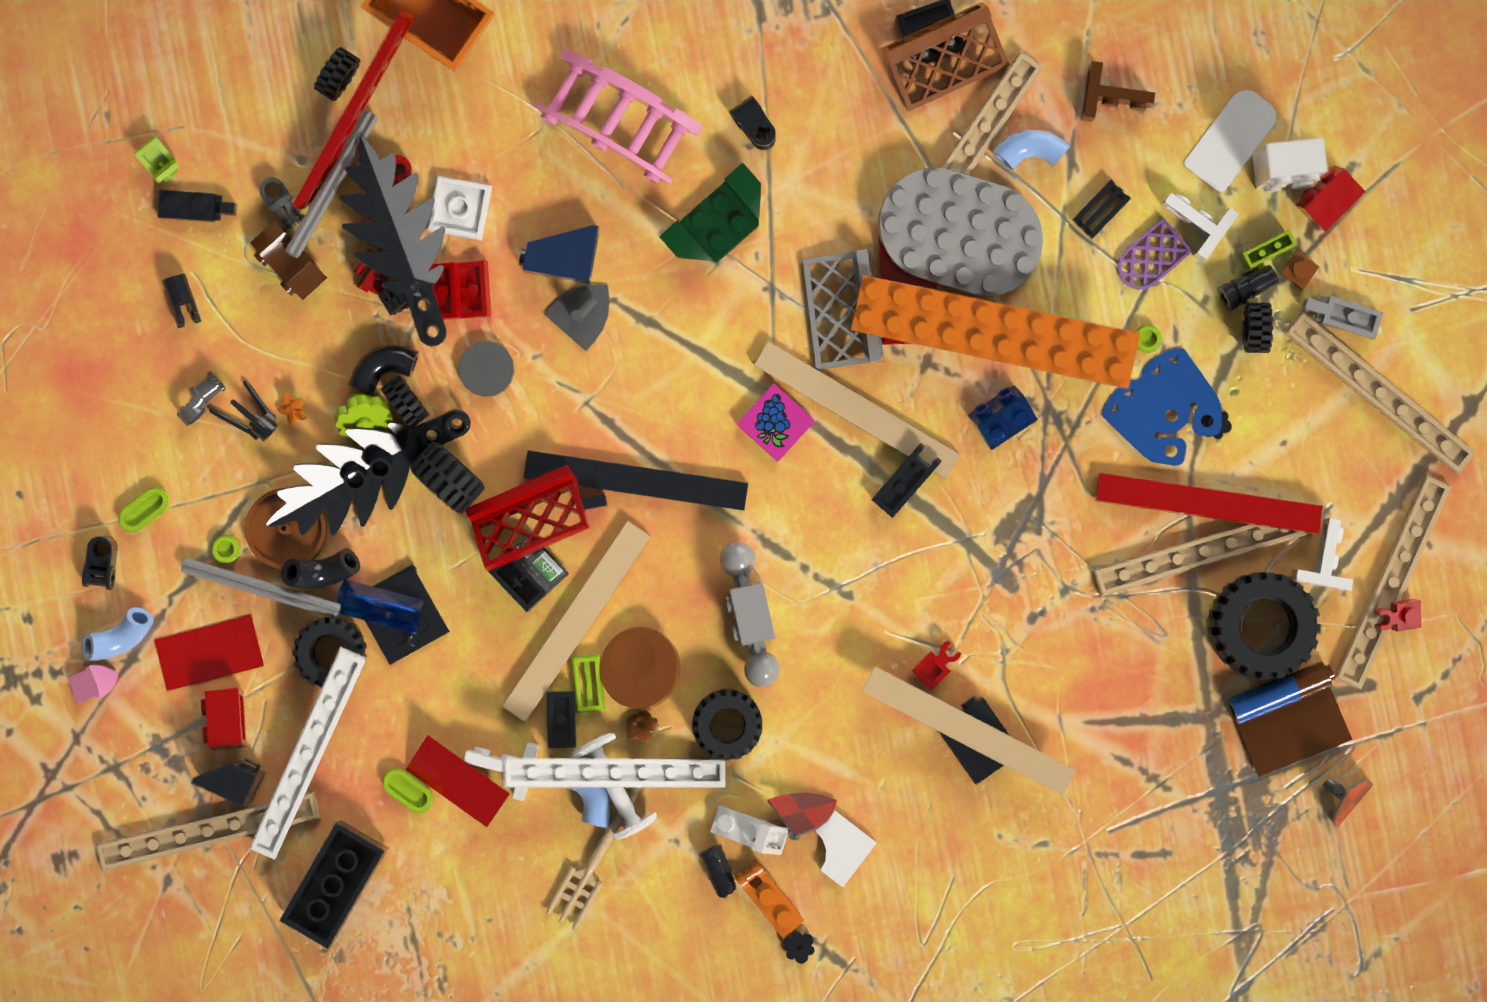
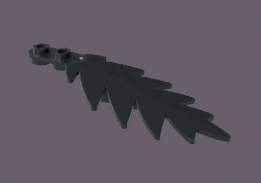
M360 137L359 159L361 165L346 166L345 172L367 194H342L339 196V200L356 213L375 222L344 223L342 228L357 239L384 250L380 252H356L353 257L375 272L397 280L384 282L382 287L391 292L405 295L420 341L430 347L438 346L446 338V327L432 286L441 276L444 267L440 265L430 271L429 269L439 253L445 228L440 227L418 241L428 224L435 199L430 198L406 213L416 191L418 174L414 173L393 186L396 170L395 154L391 153L380 160L369 142L364 137ZM419 301H427L428 309L422 310L419 307ZM429 327L436 328V337L428 335Z
M453 409L414 428L390 421L388 427L394 434L376 429L348 428L346 434L364 449L340 444H318L317 450L336 466L317 463L295 464L294 470L312 485H298L279 489L277 495L286 504L267 521V526H279L297 520L300 534L304 535L314 525L326 507L330 533L335 535L341 527L349 511L353 495H355L360 526L364 527L376 504L382 479L388 508L393 510L405 486L410 464H413L432 442L443 445L465 435L471 425L469 415L463 410ZM460 419L462 423L460 425H454L452 423V420ZM434 430L437 435L430 437L427 435V432Z

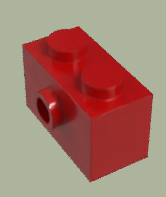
M1336 165L1327 168V173L1319 177L1320 181L1313 188H1307L1300 195V201L1295 205L1316 228L1325 232L1366 192L1344 168Z
M239 688L205 691V699H201L202 715L206 716L207 727H203L204 743H208V747L213 751L247 747L243 691Z

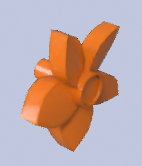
M284 393L282 396L283 405L277 411L283 415L288 414L289 425H293L297 418L300 420L307 419L303 411L300 410L303 407V399L295 400L292 395Z

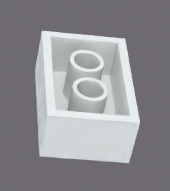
M1324 138L1266 144L1252 156L1255 188H1264V193L1278 192L1286 186H1291L1292 190L1309 188V185L1314 184V181H1319V177L1327 173Z

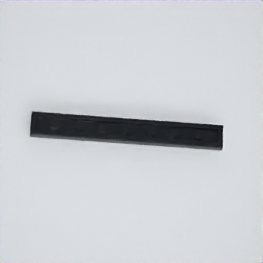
M527 450L523 477L526 479H536L567 465L576 476L580 487L745 510L748 483Z

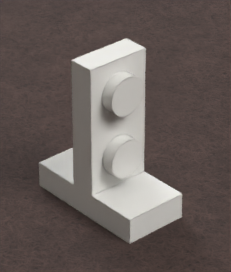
M1171 193L1161 206L1206 238L1193 255L1203 262L1209 257L1239 214L1229 208L1215 225L1212 222L1214 220L1213 217L1203 210L1197 212L1189 206L1191 202L1179 193L1176 196Z
M1324 519L1315 573L1293 570L1291 580L1345 591L1352 590L1353 579L1331 576L1332 571H1336L1339 556L1335 554L1337 543H1341L1344 529L1340 527L1341 520Z
M528 742L523 758H536L539 745ZM474 747L473 751H466L464 761L468 764L502 772V759L518 757L501 754V758L491 756V750ZM515 788L512 798L524 801L528 788Z
M719 806L710 832L752 847V850L759 853L781 855L789 829L782 825L771 824L733 809Z

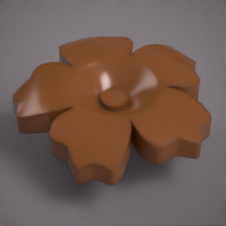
M640 710L638 717L636 714H633L627 718L625 723L628 726L627 737L632 741L638 737L640 741L648 742L649 739H652L650 731H655L656 727L659 726L657 718H652V715L647 710Z

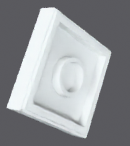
M437 176L433 194L435 203L428 221L427 231L434 232L440 227H444L445 235L482 241L492 185Z

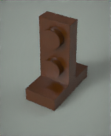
M1092 61L1090 63L1081 121L1093 122L1096 117L1098 101H1102V105L1107 107H1118V104L1129 105V109L1136 111H1146V107L1150 108L1154 104L1156 92L1100 85L1103 62Z

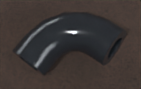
M393 344L373 348L360 358L352 372L348 385L374 394L380 378L386 373L395 372L411 377L419 357V351Z
M348 548L319 560L306 561L292 558L284 563L281 578L285 585L291 587L322 588L337 584L357 574L360 570V562L356 554Z

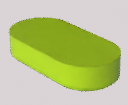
M152 487L147 489L122 508L118 516L120 526L128 532L143 530L168 510L170 506L169 494L162 488Z
M393 768L384 775L382 785L386 793L412 812L423 813L432 806L434 795L431 789L406 770Z

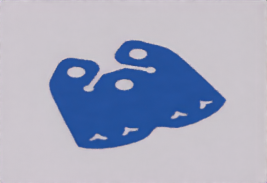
M1176 348L1163 352L1149 361L1143 369L1141 378L1130 380L1129 389L1118 387L1107 400L1102 417L1151 462L1178 466L1185 459L1187 449L1185 441L1179 437H1161L1157 439L1155 433H1177L1189 423L1190 404L1194 402L1197 404V409L1194 412L1193 431L1200 436L1217 435L1222 427V406L1218 396L1184 348ZM1176 356H1179L1177 363L1168 361L1170 358L1175 359ZM1157 366H1160V374H1151L1157 370ZM1131 389H1134L1132 397L1124 396L1125 393H1129ZM1115 403H1117V404H1118L1117 407H1118V410H1119V411H1118V412L1115 411V412H1112V413H1111L1110 411H1111L1112 409H1114V405H1115ZM1168 410H1175L1178 417L1174 422L1166 419L1165 414ZM1204 415H1210L1213 418V424L1210 427H1204L1201 424V418ZM1168 445H1174L1177 448V454L1174 457H1168L1165 454V448Z

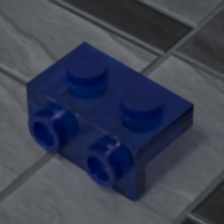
M1015 385L1002 389L997 396L986 403L978 405L973 412L968 414V417L975 424L991 450L1038 420L1024 394Z

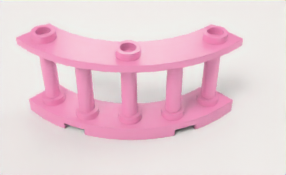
M565 49L561 59L569 64L567 68L569 72L549 107L537 102L534 103L533 107L542 113L540 118L552 125L558 122L592 139L590 144L605 152L608 148L645 171L643 176L656 184L659 180L671 184L673 179L661 172L681 136L687 132L698 136L703 126L679 109L675 108L673 110L661 102L663 99L605 66L603 69L591 64V59ZM586 74L592 77L591 81L593 82L571 119L559 113L579 76L582 77ZM609 85L620 91L618 94L620 98L600 133H597L582 125V122L602 87L606 88ZM636 100L648 107L646 110L648 114L626 150L609 140L629 103H633ZM664 117L672 123V131L653 164L650 165L639 158L637 154L657 119Z

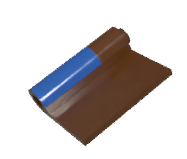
M1320 661L1285 675V677L1275 679L1227 699L1230 711L1258 777L1352 740L1331 690L1332 681L1335 680V676L1329 664L1324 665Z

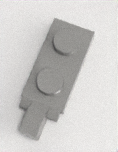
M1321 296L1320 301L1307 298L1304 300L1302 307L1303 311L1316 314L1314 320L1320 322V324L1372 340L1376 339L1383 316L1381 311L1332 296Z

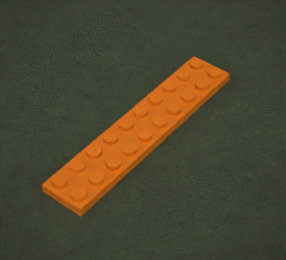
M866 275L862 277L851 331L1125 389H1129L1141 334Z

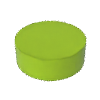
M1144 325L1136 330V332L1141 333L1137 347L1138 351L1152 353L1161 346L1162 334L1155 326Z
M220 536L212 545V554L221 563H232L239 558L241 545L233 536Z

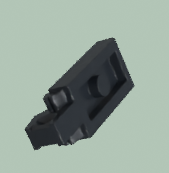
M160 190L158 218L215 223V221H221V215L236 216L237 204L222 202L223 196L213 193Z

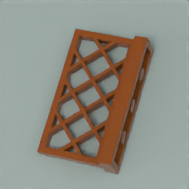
M980 2L880 48L884 58L887 60L908 112L1009 66L992 22V15L986 4ZM986 23L989 33L985 42L972 38L975 28ZM968 31L967 36L963 35L962 33ZM955 36L965 39L959 54L947 50L950 39ZM991 39H992V41H993V43H994V46L989 45ZM970 41L983 46L977 61L964 56ZM943 42L942 47L936 46ZM929 48L940 51L934 66L921 61L925 50ZM988 48L997 51L1000 62L992 66L982 63ZM944 53L957 57L952 73L939 68ZM918 54L916 59L912 58V56ZM905 59L915 62L909 77L899 74L895 64ZM962 60L975 64L972 74L965 78L956 75ZM919 64L932 69L927 84L914 80ZM937 71L950 76L946 87L942 89L931 86ZM902 79L907 81L905 87L902 82ZM912 83L925 88L921 98L913 102L910 101L908 96Z

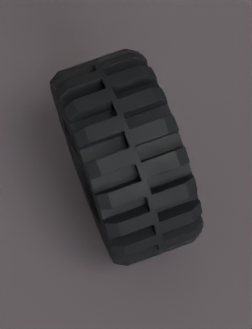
M1256 572L1235 578L1234 582L1228 583L1222 588L1223 592L1216 596L1213 601L1215 603L1214 608L1209 612L1208 618L1211 619V626L1208 627V633L1212 636L1213 642L1211 644L1214 651L1219 653V658L1224 664H1228L1235 672L1248 677L1269 680L1271 678H1282L1288 673L1296 672L1300 669L1299 666L1303 662L1307 663L1312 657L1310 652L1312 649H1316L1319 642L1316 640L1317 633H1321V624L1317 623V617L1320 616L1319 610L1314 608L1312 603L1314 599L1311 594L1306 593L1303 590L1304 586L1299 582H1294L1290 577L1283 574ZM1259 599H1269L1280 604L1286 611L1289 620V631L1285 641L1280 647L1269 652H1258L1251 649L1243 642L1239 633V619L1243 609L1251 602Z

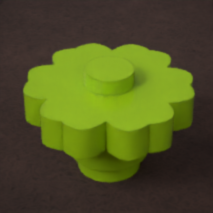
M365 391L353 392L349 396L346 405L339 406L336 410L337 413L334 415L339 435L349 441H353V439L346 434L348 428L388 431L390 429L388 423L393 421L388 403L380 397H371Z

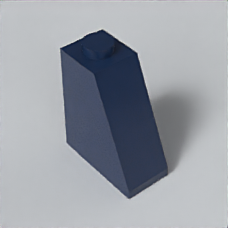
M592 225L527 242L526 249H521L519 265H523L524 273L590 284L600 231L599 226Z

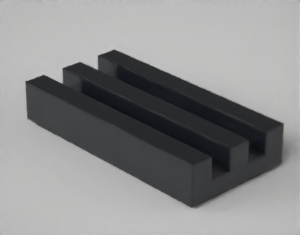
M1110 180L1072 221L1092 240L1131 198L1120 187L1118 188L1114 181ZM1111 189L1114 193L1083 223L1080 219ZM1119 197L1121 199L1120 203L1091 231L1088 227Z

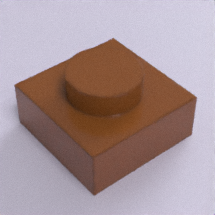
M1295 251L1279 275L1299 289L1304 290L1320 266L1298 251Z

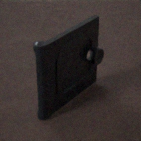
M413 564L352 597L353 604L357 606L389 665L450 632L419 578L416 566Z

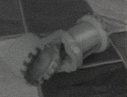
M269 177L262 181L259 189L261 197L270 210L276 212L284 224L283 229L287 231L292 229L293 225L297 226L296 222L300 224L305 215L300 214L297 208L293 206L291 201L293 197L286 189L284 183L275 177ZM272 182L279 184L281 188L280 194L275 198H269L265 193L266 186ZM284 208L287 209V211H288L289 214L291 215V218L288 216V214L286 213V211L284 210Z
M211 371L207 373V377L200 384L189 389L195 398L189 401L185 407H182L183 411L180 409V412H177V416L186 426L193 424L205 413V408L209 405V401L216 394L227 389L221 381H217L219 378H216V375Z

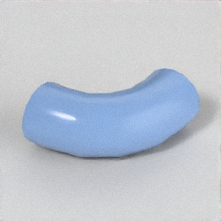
M1028 129L1010 135L993 150L992 154L1011 170H1014L1021 161L1030 157L1041 158L1053 167L1071 145L1049 131Z
M131 608L127 611L121 623L114 628L104 632L86 633L82 640V653L85 660L110 659L131 650L149 632L153 624L152 615L142 608Z
M570 788L576 791L582 798L584 807L581 821L608 828L611 816V798L606 788Z

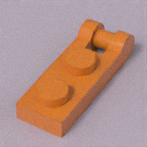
M755 859L749 864L750 868L743 873L739 872L734 878L779 935L784 938L803 923L804 919ZM758 876L762 882L754 888L750 881Z

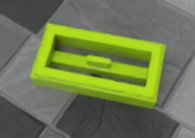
M600 655L572 657L577 713L605 711L604 690L600 676ZM590 661H595L599 703L597 706H594ZM579 662H584L587 707L582 705Z

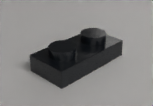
M575 691L546 692L548 748H576Z

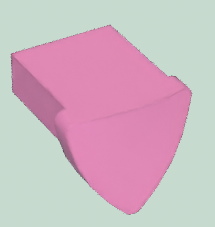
M90 665L85 668V671L68 677L76 703L78 704L92 698L99 699L104 697L115 685L118 674L104 666Z

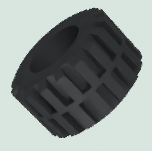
M432 442L410 466L412 473L422 484L453 511L461 514L485 489L482 481L445 447L436 442Z
M320 618L308 623L305 628L300 630L299 637L295 638V650H292V657L295 656L296 660L294 665L295 668L300 670V676L309 680L308 683L318 685L321 688L330 669L323 668L315 658V646L321 638L335 636L341 640L345 649L367 658V654H365L366 642L364 643L362 639L364 636L361 632L357 631L354 624L348 623L342 618Z
M720 689L710 693L702 699L693 715L692 730L695 740L705 753H708L715 759L719 758L729 761L747 755L756 747L762 734V716L757 704L747 694L738 690ZM723 708L737 710L744 720L742 734L732 741L718 739L711 730L713 715Z

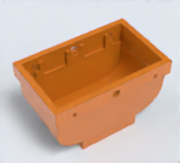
M364 0L360 6L362 10L391 28L399 13L408 11L414 15L415 19L404 38L453 72L459 69L495 16L492 10L477 0Z

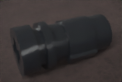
M1267 265L1261 269L1256 267L1242 274L1241 279H1233L1229 283L1217 287V291L1224 307L1230 312L1238 308L1239 304L1241 306L1246 304L1248 299L1255 298L1269 291L1270 288L1277 286L1279 280L1274 269Z

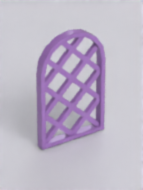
M1162 218L1122 254L1118 263V273L1122 282L1128 287L1137 290L1148 289L1158 283L1160 279L1186 258L1192 250L1170 224ZM1161 224L1160 234L1151 233ZM1164 225L1172 234H1164ZM1146 237V246H1136ZM1150 237H1160L1159 247H1149ZM1164 237L1174 238L1173 248H1163ZM1177 239L1186 249H1177ZM1132 249L1131 259H1123ZM1135 249L1145 250V260H1135ZM1149 250L1159 251L1158 261L1148 260ZM1163 251L1173 252L1172 262L1162 261ZM1176 252L1186 253L1176 261ZM1122 262L1131 263L1130 273H1122ZM1134 263L1144 264V274L1134 273ZM1148 264L1158 265V275L1147 274ZM1162 265H1171V267L1168 268L1161 275ZM1124 276H1130V282L1126 281ZM1133 277H1144L1143 286H1134ZM1147 278H1157L1154 282L1147 285Z

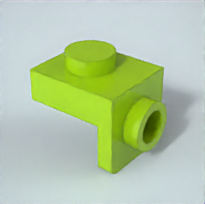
M156 135L133 152L152 174L157 183H160L162 180L165 182L170 180L178 172L176 170L179 167L178 161Z

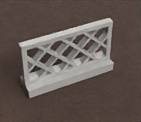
M864 249L850 253L802 259L816 370L884 362L881 337L862 333V341L857 337L860 332L853 334L842 325L851 312L855 314L854 308L857 305L863 275L874 277L871 251ZM853 259L854 270L846 279L835 269L842 260ZM836 261L832 267L826 263ZM822 263L829 269L820 283L811 277V264ZM832 273H835L845 281L836 294L823 286ZM854 276L856 285L850 282ZM812 281L815 284H817V287L814 290L812 286ZM848 284L857 290V298L851 306L839 298V295ZM820 288L833 297L823 310L814 302V296ZM836 300L848 308L839 322L827 314V311ZM815 309H817L819 312H821L820 315H819L817 318H816V310H815ZM823 316H826L836 324L827 338L818 332L817 324ZM839 328L852 336L843 349H840L830 341ZM819 337H821L824 340L821 346L819 342ZM855 339L864 346V358L853 359L845 353ZM827 343L840 352L833 362L822 363L821 351ZM843 355L849 359L839 361Z

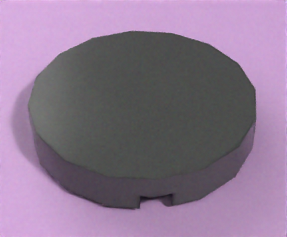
M491 341L477 342L468 347L461 356L459 363V376L464 386L473 394L482 397L496 396L505 391L512 383L515 373L514 361L509 352L500 344Z

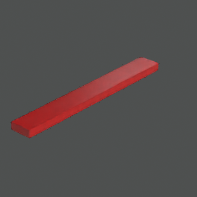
M408 11L399 13L296 197L293 206L302 210L311 206L415 19V16Z
M1099 473L1095 502L1311 534L1320 533L1323 510L1321 505Z

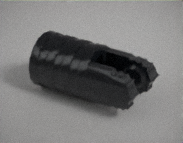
M186 273L162 280L177 327H185V319L180 306L187 304L193 322H202Z
M718 844L698 853L708 875V879L711 881L714 890H716L717 896L719 898H727L737 888L731 872V866L722 849L723 847L721 844Z

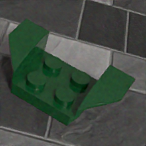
M744 163L740 164L724 179V183L681 221L677 220L659 238L677 258L703 260L712 263L720 262L759 227L760 181Z

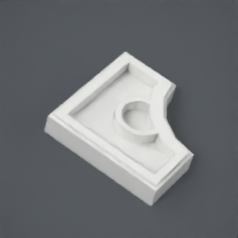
M835 810L828 822L815 830L823 839L826 848L825 861L820 870L841 887H844L877 842Z

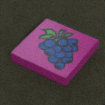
M773 384L736 425L778 462L815 420L778 386Z

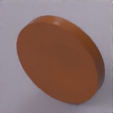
M275 489L257 499L248 512L245 523V535L251 551L263 563L282 569L284 563L292 558L312 561L322 550L327 538L328 527L324 511H322L317 521L304 535L300 534L297 520L279 526L268 527L267 521L286 504L277 495L279 489Z
M645 627L630 628L616 635L606 646L600 662V676L607 693L619 704L633 709H648L664 702L675 690L681 671L679 654L670 639L656 630Z

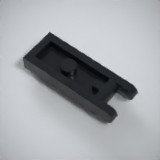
M922 443L913 450L871 499L892 518L942 462L938 457L933 460L931 465L918 455L925 447Z

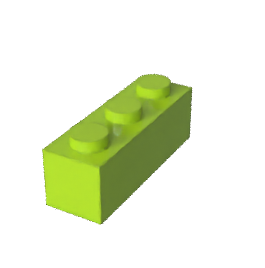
M1287 230L1240 254L1247 270L1297 246V243L1290 230Z

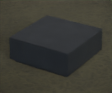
M605 495L581 499L584 510L608 506L607 496Z

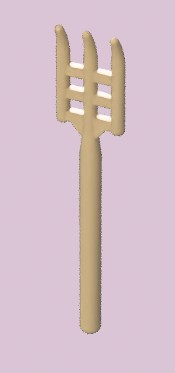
M642 788L628 789L627 794L632 804ZM617 810L589 858L586 868L577 871L575 867H569L546 910V915H549L560 897L568 901L559 919V922L562 923L574 905L579 907L581 910L572 927L573 930L578 928L603 885L602 882L595 881L593 872L613 840L612 835L619 830L624 821V818L619 815ZM572 876L580 879L577 885L570 881ZM586 883L593 887L591 892L583 889ZM566 887L574 890L571 896L564 892ZM580 894L587 898L585 903L577 900Z

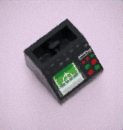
M529 537L523 539L515 547L520 548L525 546ZM545 547L488 571L526 613L530 612L569 575L568 571Z

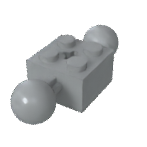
M736 541L726 545L720 554V565L726 574L733 577L735 589L730 590L731 596H726L729 613L735 612L737 623L732 624L735 641L741 640L742 645L748 644L750 656L744 665L745 677L756 687H767L777 680L780 673L778 660L774 655L766 651L764 642L765 640L775 638L764 584L752 585L749 573L755 566V553L748 544Z

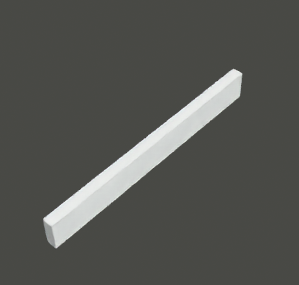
M340 647L249 849L274 860L276 859L366 661L365 657Z
M502 759V788L725 787V760Z

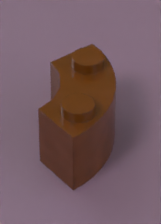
M274 220L250 242L257 251L253 255L264 267L269 264L283 279L280 285L290 296L296 293L304 300L327 277L304 251H302L298 258L286 253V248L292 238Z

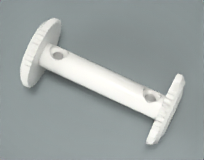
M615 734L601 735L582 745L572 753L571 759H577L585 754H588L592 759H609L604 755L602 745L615 739ZM606 788L619 815L624 818L626 826L612 835L613 839L627 838L648 827L656 820V812L641 819L636 815L634 805L625 788Z

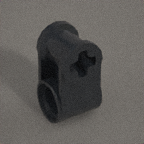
M752 95L729 111L734 122L745 133L756 149L766 151L774 146L776 142L775 128ZM762 131L764 134L769 132L768 140L765 141L763 138L758 140V132Z
M98 536L88 542L82 573L83 587L94 585L106 587L107 590L113 589L116 578L118 545L112 537ZM100 541H104L108 546V552L105 556H101L97 552V544Z

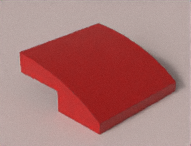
M488 261L432 264L429 271L440 265L444 267L441 276L432 286L443 320L492 317Z

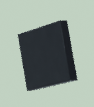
M940 0L896 15V19L904 38L955 13L950 0ZM958 36L951 38L947 50L959 54L964 44V39ZM943 42L936 46L942 47ZM934 48L925 50L921 61L928 64L936 62L940 51ZM944 53L942 60L952 57V55ZM918 54L912 56V58L916 59Z

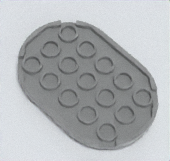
M926 168L915 171L899 180L889 190L880 208L878 219L879 236L891 261L905 273L922 280L977 296L1000 295L1024 283L1035 270L1041 257L1043 233L1035 210L1023 196L1002 185L944 168Z

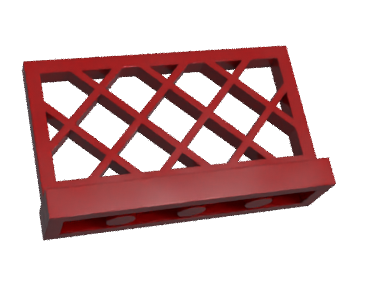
M567 465L466 509V514L472 523L486 571L495 569L590 528L578 490L577 478ZM568 491L572 492V497L567 505L557 502L561 494ZM543 502L548 504L541 516L532 513L536 505ZM554 506L564 510L558 522L548 519ZM571 512L579 515L581 522L572 526L565 525ZM517 513L522 514L516 527L507 524L510 516ZM529 517L538 520L532 533L523 530ZM545 523L554 526L550 535L546 537L539 536ZM491 524L497 525L490 538L482 535V528ZM503 528L513 531L506 544L497 541ZM519 534L529 537L525 546L520 548L513 547ZM494 545L503 548L499 557L492 560L489 559V553Z

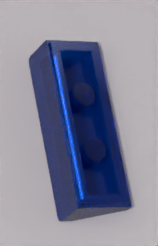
M344 580L338 591L337 603L341 605L339 614L414 634L417 633L424 600L350 580Z

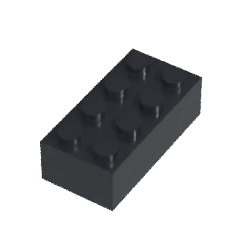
M342 820L336 822L279 921L329 949L334 944L389 847Z

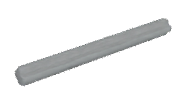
M368 111L362 114L286 248V253L292 257L298 258L301 255L347 174L345 167L351 166L359 153L360 137L366 139L376 123L377 117Z
M186 558L182 563L181 571L183 573L328 617L337 618L341 610L339 603Z

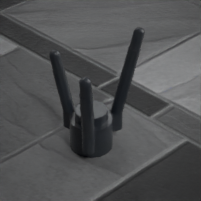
M244 380L243 385L264 413V416L260 412L254 416L234 399L230 403L251 421L249 423L251 428L214 408H210L209 412L246 432L255 440L260 438L264 442L278 427L274 422L277 417L268 410L250 383Z

